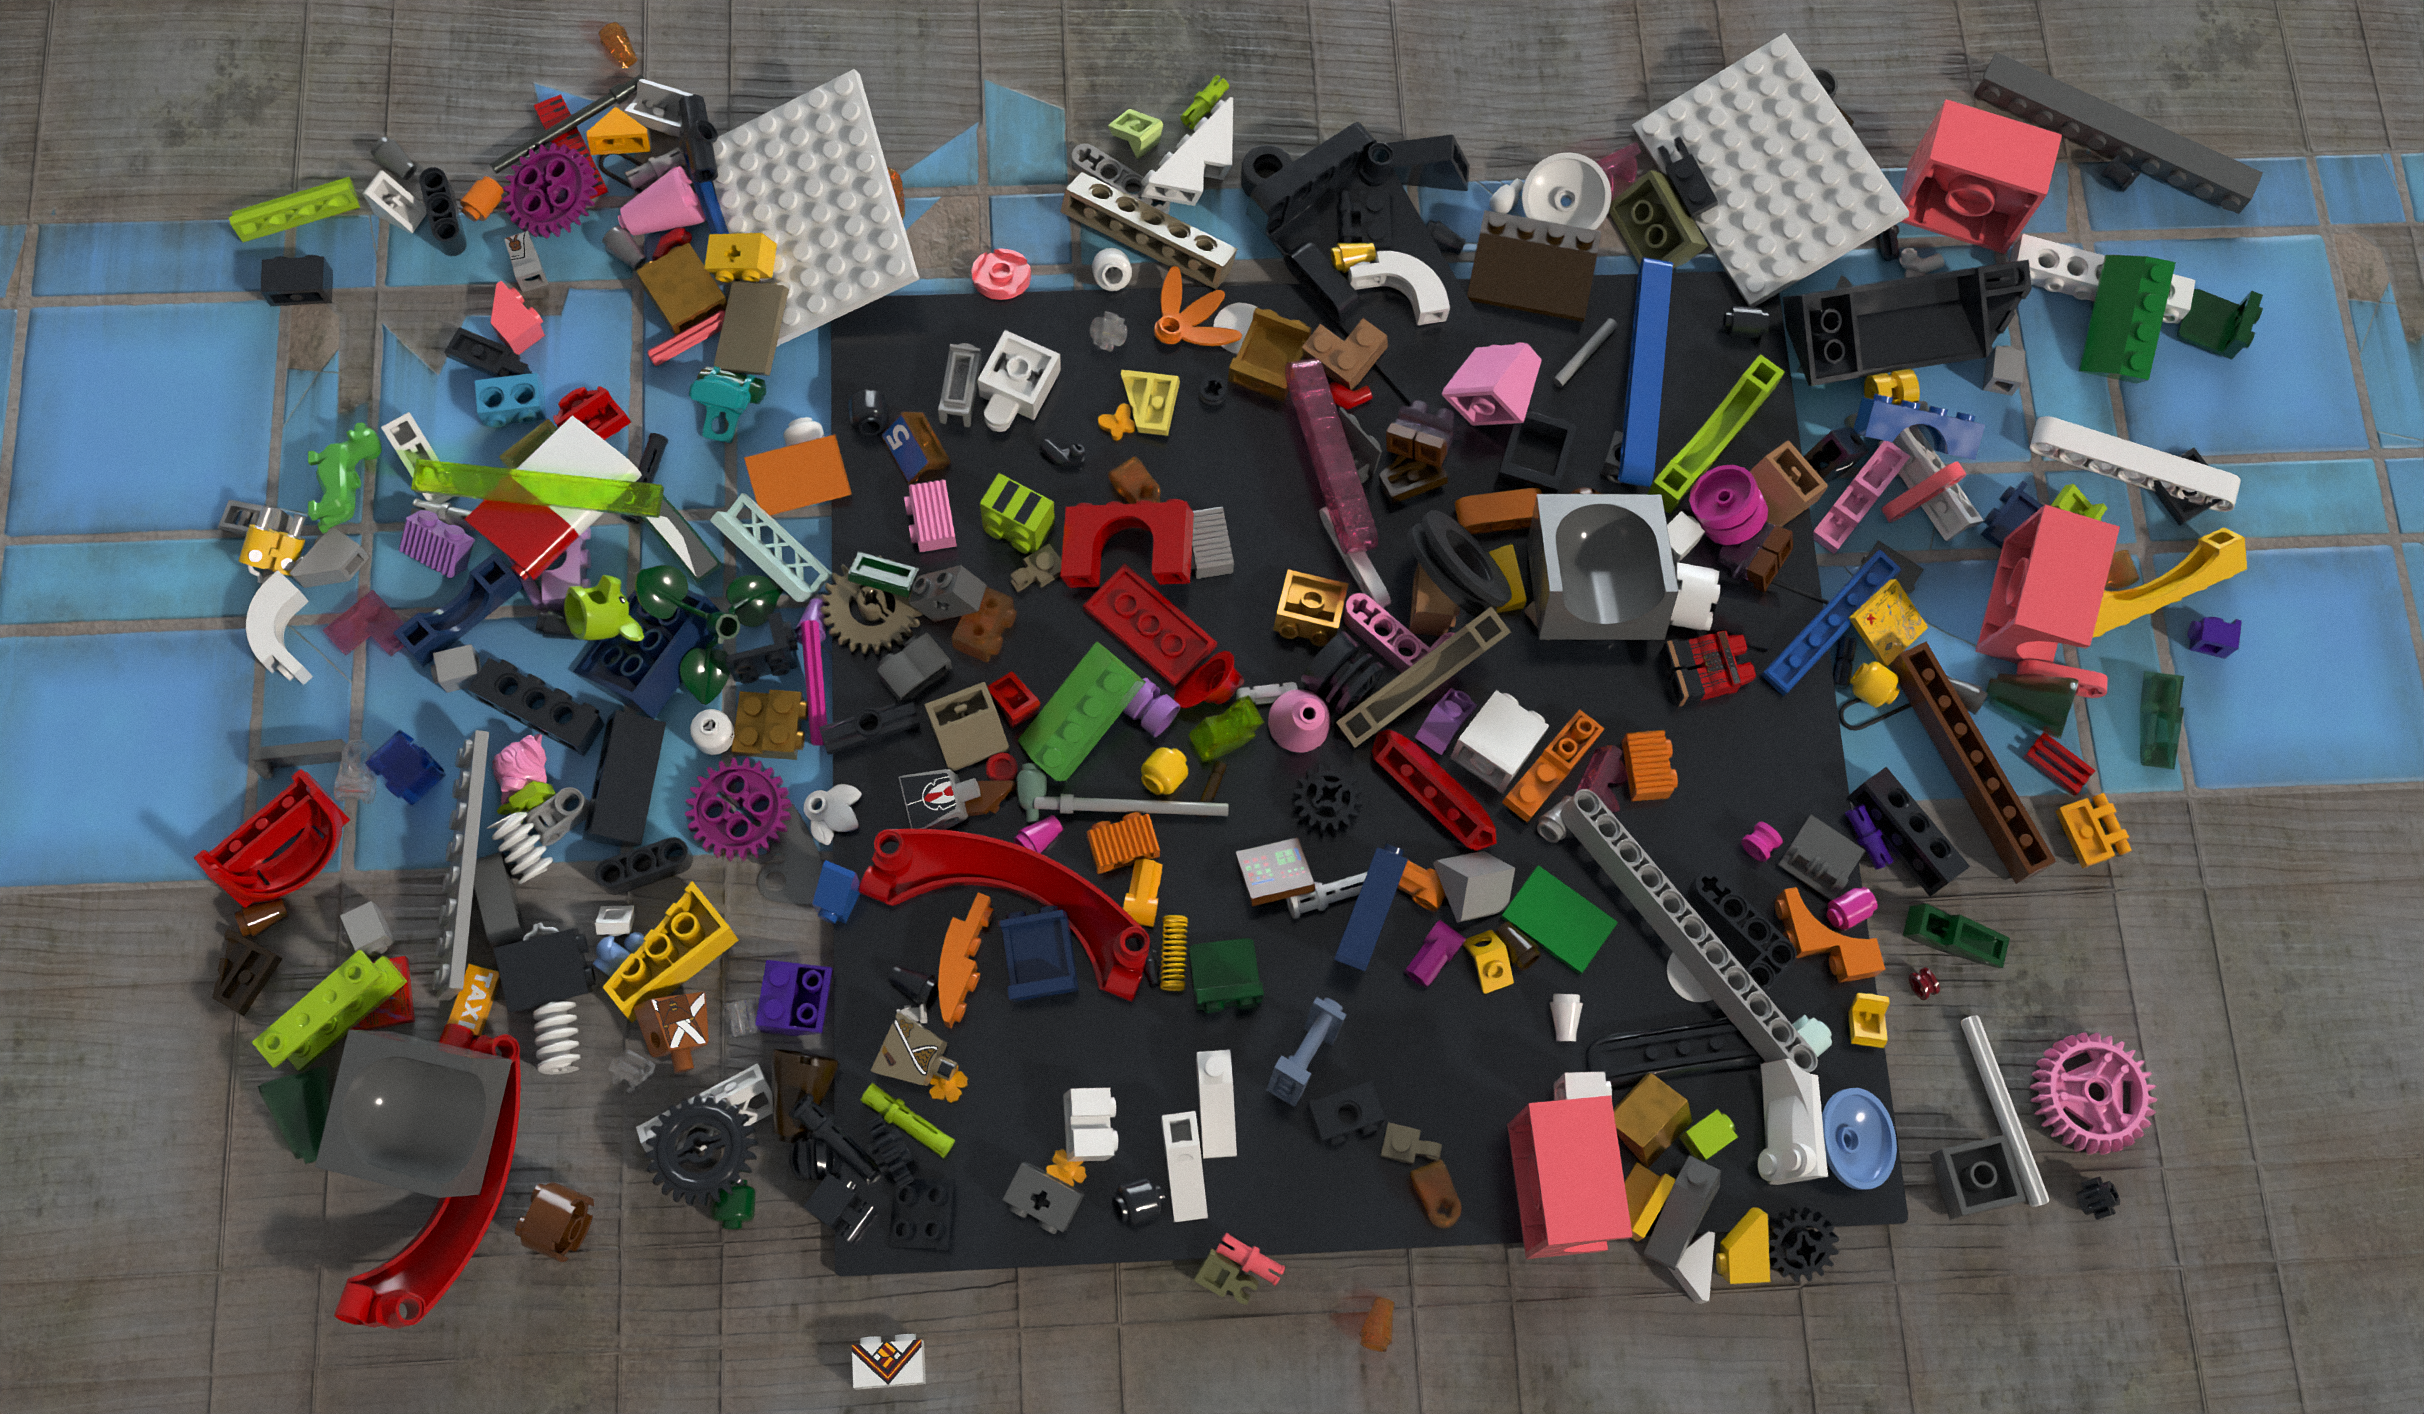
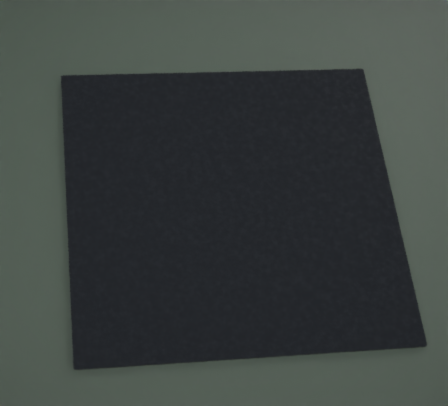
M1727 272L1672 273L1656 460L1652 483L1668 463L1703 427L1760 354L1782 369L1784 374L1776 388L1707 471L1724 465H1736L1750 471L1766 455L1788 440L1802 455L1779 293L1756 306V308H1761L1762 311H1768L1769 326L1766 335H1759L1758 338L1728 336L1727 330H1723L1722 327L1724 312H1729L1731 306H1749ZM1638 274L1593 275L1584 322L1470 301L1489 332L1485 347L1490 345H1514L1519 342L1527 343L1542 359L1528 409H1534L1540 412L1541 415L1551 418H1564L1571 424L1577 425L1557 494H1569L1573 490L1583 487L1593 488L1602 494H1647L1650 487L1615 483L1607 477L1600 475L1615 431L1623 433ZM1457 279L1467 295L1470 279ZM1301 284L1219 286L1217 289L1210 286L1182 287V301L1179 313L1206 294L1215 290H1223L1225 292V297L1215 312L1194 327H1213L1215 318L1222 309L1235 303H1247L1262 310H1272L1279 316L1289 320H1299L1312 329L1311 335L1321 324L1343 341L1348 337ZM1162 288L1120 289L1118 291L1023 292L1014 298L1005 300L990 299L980 293L883 296L832 320L831 435L835 434L852 493L849 496L832 500V573L843 577L841 565L844 564L850 569L853 559L856 558L858 552H862L876 557L881 555L883 559H894L897 563L919 568L918 576L962 565L986 584L978 612L937 622L932 621L923 614L914 617L920 622L918 627H909L913 632V636H922L928 633L949 657L952 665L950 671L933 684L927 686L912 699L920 726L883 737L880 742L873 745L861 744L833 753V787L839 784L851 785L862 793L860 798L850 806L856 815L859 827L852 831H835L833 863L855 872L861 883L869 866L873 867L874 841L878 833L886 829H911L899 777L948 769L928 720L924 704L985 682L986 686L1013 671L1038 698L1040 713L1096 642L1103 645L1140 678H1148L1160 688L1161 696L1167 694L1174 700L1176 689L1172 688L1083 610L1082 606L1124 563L1217 642V647L1193 671L1207 663L1217 653L1230 651L1234 656V668L1244 679V683L1240 688L1249 687L1250 690H1253L1254 686L1279 684V687H1281L1283 683L1294 682L1298 689L1311 691L1301 682V677L1311 661L1325 647L1314 645L1310 639L1299 636L1287 639L1281 636L1278 631L1273 630L1288 569L1348 583L1337 635L1344 631L1361 645L1355 657L1356 661L1369 653L1373 656L1370 666L1376 662H1380L1385 666L1384 673L1378 680L1375 689L1366 698L1368 699L1402 673L1344 623L1343 615L1347 600L1353 594L1362 593L1327 532L1321 520L1319 510L1332 503H1336L1388 591L1391 604L1383 609L1409 630L1413 581L1418 560L1408 542L1407 533L1409 529L1415 524H1422V518L1431 510L1440 511L1458 522L1454 503L1462 497L1513 490L1495 484L1513 423L1472 426L1467 421L1463 441L1447 442V455L1441 466L1448 476V484L1391 504L1379 483V474L1387 466L1392 465L1398 454L1387 451L1386 431L1390 424L1394 423L1417 430V432L1420 431L1438 436L1374 365L1353 390L1355 391L1367 385L1373 398L1351 409H1344L1348 414L1356 417L1362 430L1368 436H1373L1378 441L1382 450L1373 479L1368 477L1365 482L1359 484L1357 481L1353 482L1343 471L1344 469L1339 467L1343 459L1339 462H1334V456L1330 457L1321 448L1322 443L1319 441L1327 432L1332 435L1340 406L1331 402L1326 394L1328 385L1336 381L1303 357L1284 402L1229 382V367L1233 358H1236L1238 354L1224 349L1221 345L1203 346L1182 339L1176 344H1166L1156 338L1154 326L1162 318L1160 304ZM1609 318L1615 320L1618 327L1563 387L1556 386L1553 382L1554 377ZM1005 330L1060 354L1061 371L1035 420L1017 413L1006 431L997 432L991 430L986 425L984 409L989 400L979 396L977 386L970 427L964 426L963 416L947 414L946 424L940 423L938 408L950 344L959 345L967 343L980 348L982 358L980 374ZM955 364L949 399L963 401L970 364ZM1121 370L1179 377L1180 384L1168 436L1140 433L1135 424L1134 432H1123L1121 439L1115 441L1112 439L1110 432L1104 431L1098 426L1099 416L1103 414L1114 415L1119 405L1123 403L1130 406ZM1208 376L1220 377L1226 383L1225 401L1217 407L1206 406L1199 397L1200 384ZM1209 387L1207 394L1211 393V396H1217L1219 389L1214 390L1215 387ZM865 389L875 390L883 394L888 405L889 423L885 429L873 436L858 433L849 422L848 400L855 393ZM1130 406V410H1131V417H1130V419L1135 422L1134 417H1133V413H1132V409H1131V406ZM900 415L904 418L928 461L909 482L882 436ZM1521 427L1510 463L1554 476L1564 440ZM1050 438L1061 449H1068L1075 443L1081 444L1085 448L1086 453L1084 461L1079 465L1059 467L1041 452L1039 447L1044 440ZM998 473L1054 501L1055 527L1042 548L1050 544L1061 560L1066 507L1076 506L1079 503L1106 505V503L1113 501L1123 504H1136L1140 500L1163 503L1169 499L1187 501L1192 511L1223 506L1234 561L1233 573L1197 579L1195 569H1191L1189 584L1159 585L1152 574L1153 534L1141 528H1128L1114 534L1103 548L1099 587L1069 588L1061 576L1041 588L1034 581L1023 590L1017 592L1010 583L1013 580L1010 575L1020 568H1026L1023 564V559L1032 553L1029 551L1028 553H1022L1015 549L1008 540L1002 537L1001 539H996L987 534L982 524L980 502ZM946 480L957 546L920 552L918 543L912 544L909 525L915 523L913 514L907 515L904 497L910 496L909 485L911 484L916 485L917 483L922 484L923 482ZM1691 490L1671 514L1665 511L1667 525L1681 511L1697 520L1689 502ZM1807 508L1781 527L1793 532V550L1782 567L1778 569L1774 580L1822 598L1810 509ZM1764 524L1762 529L1751 539L1732 545L1715 543L1703 533L1699 542L1679 563L1712 568L1719 571L1718 579L1735 583L1737 576L1747 571L1748 566L1759 549H1762V545L1771 531ZM1530 527L1473 534L1487 552L1506 545H1513L1526 595L1525 606L1523 609L1497 613L1511 633L1379 731L1390 729L1414 742L1484 808L1495 826L1497 844L1478 851L1466 847L1374 760L1372 749L1379 731L1356 748L1352 745L1336 723L1342 718V716L1335 712L1338 702L1328 706L1331 714V728L1327 738L1317 748L1304 753L1293 752L1279 746L1271 736L1268 718L1273 703L1255 705V702H1252L1251 706L1240 707L1237 704L1236 692L1229 700L1222 704L1202 701L1193 707H1180L1178 714L1171 724L1157 737L1152 736L1141 727L1140 719L1133 720L1122 711L1067 781H1056L1041 768L1047 780L1046 796L1061 797V794H1074L1076 798L1199 802L1215 761H1220L1227 765L1213 803H1228V816L1208 815L1207 818H1202L1197 815L1141 813L1142 816L1149 814L1160 848V857L1150 860L1163 864L1160 886L1157 893L1159 900L1154 927H1144L1147 928L1152 949L1157 950L1161 964L1163 960L1161 958L1163 954L1161 952V949H1163L1161 944L1164 937L1162 935L1164 931L1162 929L1164 926L1162 918L1168 915H1180L1188 918V926L1186 928H1179L1188 931L1182 934L1186 935L1187 938L1181 939L1186 941L1187 944H1164V946H1185L1187 949L1180 952L1187 954L1182 956L1186 961L1163 962L1166 964L1183 963L1186 965L1184 968L1163 967L1164 969H1184L1185 973L1177 975L1186 976L1185 979L1164 978L1163 980L1185 981L1186 988L1180 991H1168L1161 989L1160 984L1150 986L1149 979L1143 969V976L1132 1002L1103 991L1098 987L1092 965L1084 949L1070 931L1079 991L1014 1002L1009 1000L1007 986H1010L1003 932L999 928L998 921L1007 919L1006 914L1025 911L1026 916L1039 914L1038 909L1042 908V906L1028 898L1004 889L976 885L950 886L935 889L894 906L860 893L846 924L838 920L833 924L834 1059L838 1060V1069L834 1076L835 1123L873 1158L867 1143L873 1141L874 1138L866 1122L881 1114L860 1100L868 1087L874 1083L896 1100L898 1098L905 1102L904 1105L955 1140L947 1155L941 1158L933 1150L916 1140L892 1122L890 1124L885 1122L889 1131L898 1128L913 1157V1160L906 1164L913 1179H955L954 1188H957V1191L954 1193L953 1198L955 1213H952V1219H954V1223H951L950 1232L952 1244H949L948 1251L934 1250V1248H889L895 1181L891 1172L882 1176L878 1168L875 1174L865 1181L850 1165L840 1158L834 1177L837 1178L839 1174H842L856 1185L853 1191L859 1196L851 1208L858 1212L866 1201L876 1210L852 1243L841 1236L848 1223L842 1219L836 1227L835 1273L840 1277L1205 1259L1211 1248L1216 1250L1219 1243L1231 1250L1233 1249V1247L1221 1241L1226 1232L1251 1248L1256 1246L1260 1249L1259 1253L1264 1256L1524 1243L1507 1124L1528 1103L1554 1101L1553 1084L1564 1073L1588 1072L1586 1069V1050L1593 1041L1600 1037L1727 1017L1713 999L1706 1002H1693L1683 998L1673 989L1667 975V965L1673 951L1570 829L1564 839H1560L1556 843L1549 842L1537 831L1539 818L1559 803L1564 796L1573 797L1581 789L1593 791L1744 969L1753 959L1695 905L1689 897V886L1703 871H1715L1721 875L1782 935L1785 932L1783 920L1777 917L1775 911L1776 897L1784 889L1797 887L1803 903L1821 924L1843 936L1870 939L1867 919L1847 930L1833 926L1827 917L1828 903L1831 900L1778 866L1810 815H1813L1856 844L1854 828L1845 814L1851 809V802L1847 798L1849 796V788L1829 649L1786 695L1780 694L1761 674L1810 623L1781 611L1767 651L1747 647L1745 654L1734 656L1737 665L1747 662L1753 664L1756 673L1753 681L1741 685L1736 693L1724 694L1677 707L1669 682L1671 677L1667 676L1660 651L1666 641L1675 639L1684 641L1706 635L1707 630H1697L1669 624L1665 640H1616L1609 645L1596 647L1583 644L1578 640L1539 639L1538 628L1524 612L1525 608L1534 601L1527 550ZM1744 576L1739 581V584L1754 587L1753 582L1748 581L1747 576ZM832 578V585H836ZM1771 583L1767 588L1768 591L1778 593L1781 610L1811 621L1823 609V603ZM883 591L887 609L893 613L896 604L894 596L889 592ZM853 599L851 600L850 613L857 622L865 626H877L884 623L882 620L876 622L865 620L860 614L857 602ZM1460 608L1459 616H1456L1455 627H1449L1448 633L1458 632L1476 617ZM1379 627L1374 629L1380 636L1389 635L1385 628ZM1414 634L1429 648L1440 638V636ZM840 635L832 636L833 722L855 716L864 708L877 709L898 702L879 679L877 669L880 667L879 662L890 653L897 654L903 651L905 643L911 637L902 635L903 645L892 642V651H888L884 646H881L880 653L875 654L873 647H870L867 654H862L861 646H858L854 651H850V641L840 645L838 643ZM1408 648L1398 649L1399 653L1403 656L1413 655L1412 651ZM1329 687L1318 696L1326 701L1331 688ZM1452 688L1455 691L1466 693L1471 698V701L1477 704V707L1450 746L1440 755L1416 739L1415 736L1432 708ZM1496 690L1502 694L1507 693L1513 696L1518 701L1519 706L1528 712L1534 711L1544 718L1545 723L1549 725L1546 733L1503 794L1450 758L1462 733ZM993 701L1010 750L1004 753H1008L1015 758L1019 773L1022 771V764L1035 763L1021 746L1018 739L1038 714L1012 729L1003 711ZM1580 709L1605 729L1543 806L1526 822L1502 802ZM1303 713L1304 718L1308 720L1306 714ZM870 721L864 723L861 728L864 731H872L878 724ZM1664 730L1666 739H1670L1672 743L1673 753L1669 761L1671 769H1675L1677 773V788H1674V792L1666 799L1633 802L1630 796L1622 739L1626 733ZM1160 747L1176 748L1187 759L1185 762L1188 767L1187 778L1173 793L1167 795L1152 793L1144 786L1141 780L1142 764ZM989 758L953 772L958 775L960 783L973 778L976 781H990L986 774V763ZM1333 763L1336 765V772L1340 773L1344 768L1348 769L1346 774L1348 779L1356 776L1357 781L1353 787L1362 788V794L1357 798L1362 800L1363 804L1361 808L1356 809L1359 813L1356 820L1349 818L1350 826L1347 829L1339 824L1337 833H1333L1331 827H1326L1324 834L1320 833L1319 825H1315L1311 830L1308 828L1310 821L1308 818L1302 821L1298 819L1302 809H1294V802L1299 799L1293 797L1294 789L1300 788L1297 785L1299 777L1307 779V769L1310 768L1314 773H1317L1319 764H1322L1325 770H1329ZM1311 787L1307 791L1308 803L1315 797L1311 792ZM1015 790L1014 792L1010 791L999 804L1000 809L996 813L989 811L984 815L968 816L966 820L946 830L978 834L1014 843L1013 838L1018 835V830L1034 823H1026V810L1019 805ZM1323 794V801L1330 800L1331 802H1333L1334 796H1330L1327 798ZM1348 794L1341 799L1345 810L1349 805ZM1039 809V821L1053 815L1059 820L1063 831L1040 854L1076 872L1123 908L1126 893H1129L1134 864L1097 874L1087 841V831L1092 830V825L1102 821H1110V824L1123 821L1122 818L1131 812L1073 810L1072 814L1060 813V810ZM1319 814V815L1322 816V817H1330V816H1327V815H1321V814ZM1758 822H1764L1773 827L1783 840V844L1778 849H1772L1770 857L1766 862H1760L1753 858L1741 844V840L1746 835H1751L1754 832V827ZM1298 837L1313 881L1324 885L1368 872L1377 847L1384 849L1385 844L1404 850L1402 857L1407 858L1425 870H1436L1433 864L1436 860L1485 851L1515 867L1509 905L1539 865L1618 923L1581 975L1539 946L1538 950L1541 953V957L1524 971H1521L1518 966L1514 967L1509 959L1514 980L1513 984L1484 994L1481 990L1475 959L1462 944L1451 961H1447L1439 974L1426 989L1412 981L1404 971L1424 945L1423 941L1439 920L1443 921L1464 938H1469L1489 930H1493L1495 933L1501 925L1506 923L1500 918L1504 912L1457 923L1447 896L1439 910L1435 912L1418 905L1411 895L1397 888L1367 969L1362 971L1334 960L1359 895L1329 903L1328 907L1323 911L1315 909L1301 913L1300 917L1296 919L1292 917L1286 898L1252 906L1236 860V852ZM888 842L882 847V851L888 854L894 853L898 849L899 844ZM1859 861L1847 878V884L1839 891L1835 898L1853 888H1862ZM1364 882L1346 886L1340 890L1344 891L1363 885ZM1707 884L1702 887V890L1706 893L1711 889ZM1330 891V892H1326V895H1331V894H1332L1331 891ZM979 892L990 897L991 908L994 909V914L988 927L982 926L978 938H981V943L974 957L969 955L968 959L976 962L978 968L976 972L980 973V978L974 991L968 990L963 1001L967 1004L965 1013L960 1022L954 1021L951 1029L945 1027L938 992L935 1000L930 1005H926L927 1023H920L947 1042L942 1056L957 1062L958 1071H962L968 1077V1085L964 1088H959L962 1094L959 1096L958 1101L949 1103L946 1097L944 1100L932 1098L929 1091L935 1085L930 1083L928 1086L877 1074L872 1072L871 1069L895 1019L896 1010L900 1009L901 1011L904 1009V1005H911V1008L919 1007L916 1002L889 982V976L896 965H900L904 968L932 974L935 976V980L938 981L941 952L952 917L965 922ZM1719 895L1714 902L1717 904L1722 897ZM1311 898L1300 900V903L1310 901ZM1724 905V912L1729 917L1735 918L1737 915L1735 909L1729 905ZM1168 926L1165 927V929H1175ZM1748 928V935L1753 940L1760 941L1759 932L1754 928ZM1166 932V933H1164V934H1166V935H1171V934H1175V933ZM1136 938L1126 942L1125 946L1127 949L1134 952L1139 951ZM1165 938L1164 940L1169 941V940H1180V939ZM1243 938L1252 939L1255 946L1259 982L1263 984L1264 996L1262 1003H1257V1006L1246 1009L1229 1006L1224 1007L1222 1011L1207 1013L1205 1010H1196L1189 955L1190 947L1193 944ZM1481 941L1474 946H1487L1491 941ZM1166 949V950H1164V951H1165V952H1173L1174 950H1168V949ZM1772 951L1773 959L1777 963L1784 964L1783 955L1778 951ZM1828 952L1796 958L1794 964L1772 987L1765 991V994L1791 1024L1803 1015H1806L1809 1020L1815 1018L1817 1021H1821L1831 1031L1832 1045L1817 1057V1067L1810 1072V1074L1818 1075L1819 1086L1825 1091L1827 1102L1835 1093L1841 1090L1861 1088L1876 1096L1886 1108L1894 1126L1897 1142L1895 1164L1887 1180L1873 1189H1853L1841 1182L1827 1164L1828 1177L1817 1178L1810 1182L1799 1181L1780 1185L1769 1184L1768 1181L1761 1177L1758 1171L1759 1155L1766 1149L1761 1066L1721 1069L1661 1078V1081L1688 1100L1693 1121L1680 1135L1718 1109L1721 1115L1726 1114L1731 1119L1736 1129L1734 1132L1738 1137L1704 1161V1163L1720 1170V1188L1695 1234H1704L1706 1232L1729 1233L1746 1213L1755 1207L1768 1214V1231H1773L1769 1226L1770 1222L1777 1225L1781 1222L1778 1217L1779 1213H1782L1787 1218L1790 1216V1209L1793 1207L1799 1214H1802L1804 1207H1808L1813 1214L1819 1211L1825 1217V1220H1829L1834 1227L1894 1225L1907 1222L1908 1210L1885 1047L1879 1048L1851 1044L1848 1012L1857 993L1877 995L1875 977L1839 983L1837 975H1834L1830 969L1829 957L1831 954ZM1165 955V956H1163V957H1165V958H1170V957H1177V956ZM1158 968V969H1159V979H1160L1161 977H1163V976H1161V974H1160L1163 970H1161L1160 968ZM1163 973L1164 975H1174V973ZM1750 973L1753 980L1759 986H1763L1761 976L1757 973ZM1553 994L1580 995V1003H1583L1576 1033V1041H1556V1031L1550 1002H1553ZM1316 997L1321 1000L1329 998L1342 1006L1341 1012L1345 1013L1346 1017L1333 1045L1331 1046L1322 1041L1308 1064L1306 1070L1311 1073V1076L1300 1100L1293 1107L1267 1091L1273 1069L1281 1055L1287 1059L1290 1056L1294 1057L1308 1034L1304 1026ZM1230 1050L1237 1156L1203 1159L1196 1054L1197 1052ZM1372 1081L1386 1118L1379 1125L1380 1130L1361 1137L1360 1132L1347 1136L1348 1142L1335 1147H1329L1328 1143L1320 1145L1306 1108L1308 1103ZM1638 1083L1612 1088L1613 1109ZM1110 1088L1111 1097H1114L1116 1101L1115 1117H1110V1127L1113 1128V1131H1117L1118 1149L1114 1151V1156L1106 1161H1084L1080 1165L1085 1167L1087 1178L1084 1179L1083 1183L1074 1181L1073 1187L1081 1190L1085 1195L1067 1230L1064 1232L1057 1230L1056 1234H1053L1038 1226L1039 1219L1030 1214H1027L1026 1218L1011 1212L1008 1209L1009 1203L1004 1201L1003 1198L1021 1163L1028 1162L1047 1172V1166L1056 1165L1052 1162L1055 1151L1061 1149L1066 1151L1063 1095L1070 1089ZM1344 1108L1338 1111V1117L1341 1122L1345 1124L1355 1122L1356 1117L1352 1110ZM1195 1111L1208 1218L1174 1223L1161 1118L1162 1115ZM1388 1122L1421 1130L1419 1137L1421 1141L1442 1144L1438 1161L1415 1155L1414 1164L1411 1165L1380 1157ZM1617 1135L1625 1182L1636 1162L1642 1166L1644 1165ZM1678 1136L1647 1169L1658 1176L1666 1173L1676 1180L1689 1155L1692 1156V1154ZM1145 1177L1154 1185L1158 1184L1161 1187L1165 1202L1161 1205V1213L1156 1220L1137 1227H1130L1125 1222H1119L1112 1207V1197L1115 1196L1118 1186ZM1045 1191L1034 1196L1039 1200L1037 1206L1040 1208L1051 1203L1046 1199L1048 1193ZM1665 1203L1645 1237H1651ZM1805 1225L1806 1229H1814L1812 1226Z

